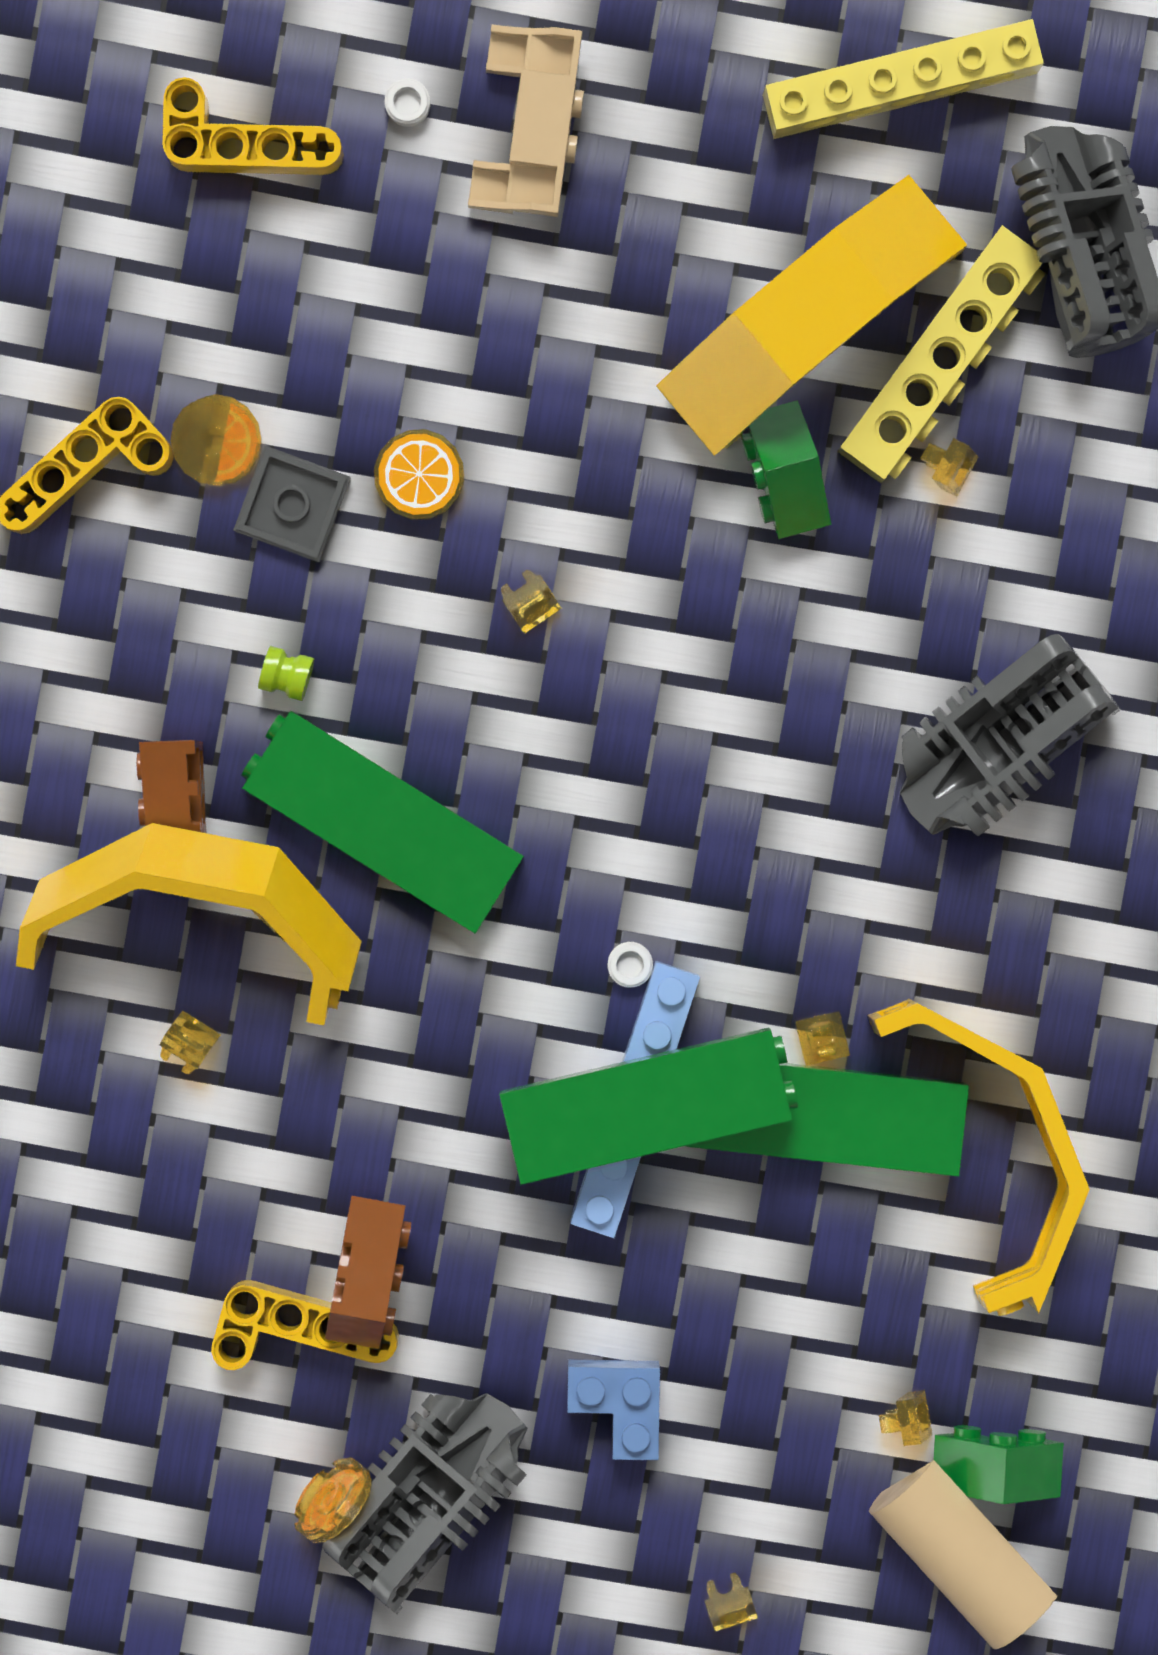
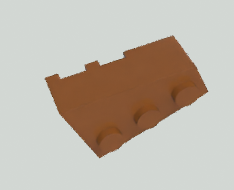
M197 740L139 742L140 753H137L136 766L138 780H142L143 798H139L138 801L140 826L155 823L207 833L203 742Z
M351 1196L325 1335L326 1340L379 1349L382 1335L391 1336L396 1309L388 1307L391 1291L399 1292L404 1265L396 1264L398 1248L407 1249L412 1223L403 1221L406 1205Z

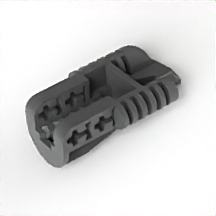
M1049 126L1028 133L1024 136L1026 158L1013 165L1011 172L1015 185L1021 186L1017 190L1020 200L1026 201L1022 205L1024 214L1028 217L1032 216L1027 220L1030 231L1036 232L1032 235L1034 246L1041 247L1037 251L1038 260L1042 263H1049L1056 315L1069 356L1084 358L1102 355L1122 349L1144 339L1158 329V276L1148 248V244L1154 240L1151 229H1144L1149 225L1147 214L1140 213L1144 210L1142 199L1135 198L1140 194L1137 183H1130L1135 179L1132 168L1126 167L1130 164L1126 147L1114 138L1099 134H1083L1074 127ZM1106 274L1107 279L1102 280V275ZM1112 289L1115 296L1107 298L1106 292ZM1119 305L1121 313L1110 314L1109 309ZM1125 321L1127 329L1114 333L1113 326Z
M1054 634L1044 638L988 684L977 675L971 682L978 692L973 695L966 686H963L958 690L965 701L963 704L960 705L951 696L945 701L952 711L949 715L940 707L932 711L939 722L938 724L934 725L927 717L919 722L926 732L923 736L914 727L901 736L903 739V764L907 777L900 790V794L911 815L932 835L952 826L964 827L967 825L979 837L990 828V825L983 817L986 813L995 822L999 821L1003 815L997 808V804L1001 803L1009 812L1013 810L1016 805L1009 796L1012 792L1021 801L1028 798L1029 794L1022 784L1027 781L1035 791L1038 790L1042 784L1035 775L1040 771L1048 780L1052 779L1055 773L1048 764L1110 714L1115 715L1121 710L1107 689L1061 635ZM1070 664H1073L1075 669L1068 673L1065 669ZM1055 677H1060L1056 682H1051Z
M487 1393L473 1400L448 1395L433 1396L430 1394L421 1404L430 1414L425 1419L416 1411L410 1418L419 1425L415 1432L406 1424L403 1425L399 1431L408 1438L405 1444H402L395 1437L392 1438L389 1444L398 1451L394 1457L385 1450L381 1451L378 1457L387 1464L383 1470L373 1462L367 1469L376 1478L368 1486L367 1495L360 1510L342 1530L325 1539L323 1543L325 1553L396 1614L403 1608L401 1604L452 1543L462 1551L468 1546L459 1537L463 1530L473 1538L479 1533L470 1524L472 1519L475 1517L484 1525L490 1520L481 1511L482 1507L486 1504L494 1512L500 1508L501 1505L492 1498L493 1494L498 1492L505 1499L510 1496L511 1491L503 1485V1482L508 1479L518 1486L527 1475L516 1463L519 1457L518 1448L528 1428L508 1405ZM384 1529L385 1531L382 1533L380 1537H378L380 1532ZM372 1543L373 1547L367 1552L365 1549ZM360 1557L363 1561L357 1567L353 1562Z

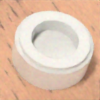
M410 78L400 79L394 82L386 92L385 108L387 114L398 125L406 127L418 125L427 117L430 111L429 93L425 86L417 80Z
M624 942L617 945L608 957L607 965L610 976L616 983L624 987L642 985L648 980L653 970L651 954L643 945L636 942Z

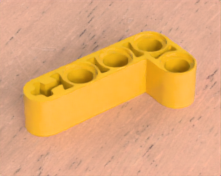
M186 77L177 78L165 89L163 101V149L172 165L178 170L214 173L326 175L336 171L342 164L344 157L343 147L337 134L330 128L322 126L209 124L208 99L198 82ZM184 92H192L198 96L196 107L189 112H180L175 109L177 97ZM185 137L196 140L197 149L193 155L187 158H180L174 155V146L178 140ZM231 138L240 140L243 143V149L239 156L233 159H226L219 155L220 146L225 140ZM279 139L288 143V153L282 159L271 160L265 156V147L272 140ZM296 140H301L304 150H316L319 147V142L326 141L329 149L334 151L327 152L325 160L321 161L317 160L315 152L301 151L303 160L297 161L298 148Z
M122 397L110 398L103 402L0 497V523L13 532L20 534L30 533L39 527L120 452L144 474L154 476L161 475L170 468L174 458L173 448L168 440L131 401ZM119 408L129 409L132 414V421L129 427L123 431L112 430L109 425V418L113 411ZM84 439H94L98 444V452L95 458L89 462L79 461L75 452L79 442ZM153 441L160 443L163 454L159 462L154 465L143 464L140 460V450L143 445ZM50 470H61L64 475V484L61 489L54 493L45 492L42 486L43 476ZM30 487L38 496L46 500L43 506L33 500L24 510L28 515L25 521L22 522L17 518L10 519L14 515V511L11 508L13 503L18 502L21 505H25L33 498L32 495L26 492Z
M244 1280L234 1285L224 1300L212 1342L211 1353L214 1361L220 1367L226 1370L240 1369L249 1362L256 1349L259 1334L263 1332L370 1363H381L393 1356L398 1345L399 1333L397 1327L393 1324L391 1336L384 1335V1339L389 1341L390 1345L382 1344L380 1350L326 1340L321 1325L322 1321L329 1317L332 1302L257 1281ZM240 1292L253 1294L258 1301V1310L251 1314L239 1312L234 1304L235 1295ZM285 1304L297 1306L302 1313V1322L296 1326L284 1325L279 1320L278 1309ZM228 1336L241 1338L246 1346L245 1354L238 1358L226 1355L222 1348V1340Z

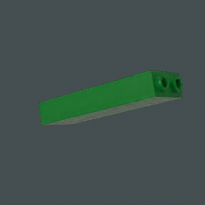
M290 711L286 718L279 714L265 738L271 741L262 757L255 753L241 774L247 780L242 789L476 934L524 856L295 712Z
M768 1027L500 1091L499 1095L520 1184L792 1121L790 1109L798 1108V1103L792 1081L783 1082L779 1064L788 1062L782 1036L773 1037L772 1031Z
M783 1063L779 1064L783 1082L792 1081L798 1103V1108L790 1109L792 1121L686 1146L959 1176L969 1085L964 1082Z

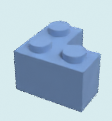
M568 1359L567 1413L613 1414L612 1458L614 1460H659V1361Z

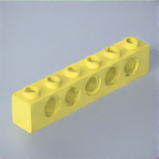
M1033 19L767 84L765 85L763 98L773 139L1035 75L1038 74L1044 62Z
M1003 225L1000 227L838 449V453L880 483L888 475L896 480L912 458L905 453L909 445L915 438L923 443L938 422L932 416L936 408L942 401L950 406L965 385L964 382L958 379L968 365L977 369L992 348V346L985 342L995 328L1004 332L1019 311L1012 305L1022 291L1030 296L1046 274L1039 269L1042 262L1038 260L1036 249ZM993 273H1000L1006 276L1010 283L1009 293L1005 295L992 293L987 286V277ZM965 310L977 311L983 318L982 330L978 332L965 330L960 323L961 313ZM941 346L952 349L957 358L955 367L951 369L938 367L933 360L934 349ZM912 383H920L926 386L930 393L929 403L924 406L911 404L906 396L907 386ZM885 420L897 421L903 429L902 440L897 443H888L883 440L879 433L880 423Z

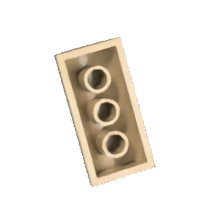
M934 1460L882 1491L869 1509V1513L993 1649L1004 1647L1022 1635L1049 1609L1058 1597Z

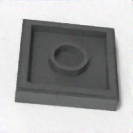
M264 445L233 531L320 563L351 477Z

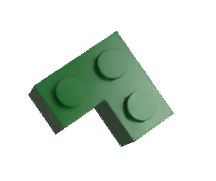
M798 400L768 408L747 427L748 433L741 435L747 461L756 459V462L751 463V468L757 489L764 488L765 491L764 496L758 497L764 523L773 522L778 539L831 525L819 456Z
M957 1425L954 1426V1433L935 1435L933 1460L967 1497L999 1504H1011L1058 1498L1061 1495L1064 1443L1046 1439V1432L1021 1429L1018 1430V1437L1016 1434L992 1432L990 1436L981 1435L980 1427Z

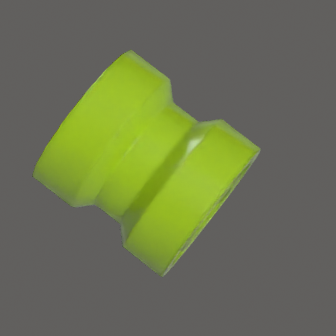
M270 646L261 670L258 689L271 693L275 690L284 691L289 698L303 701L315 659L305 655L288 658L284 649Z

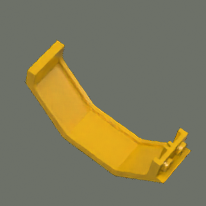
M907 175L831 230L734 311L664 377L656 387L715 456L722 449H727L737 441L748 426L798 381L893 302L947 261L950 263L964 251L967 244L910 175Z
M151 823L39 879L19 930L16 967L34 970L50 928L136 889H147L250 909L259 913L310 968L313 982L306 1022L323 1026L325 1025L329 1008L338 1009L341 990L349 991L362 943L279 847Z
M911 999L867 1015L874 1033L880 1037L914 1024L929 1025L1006 1068L1018 1078L1055 1171L1057 1190L1030 1259L1018 1268L974 1284L973 1287L980 1304L988 1313L997 1311L998 1316L1013 1313L1024 1307L1022 1301L1024 1299H1027L1028 1303L1039 1313L1090 1190L1043 1068Z

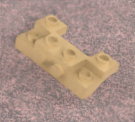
M492 24L486 73L520 77L509 159L510 164L473 161L468 208L513 214V211L558 217L565 164L575 163L578 136L569 135L572 117L581 118L584 91L575 90L582 31L557 27L522 28Z

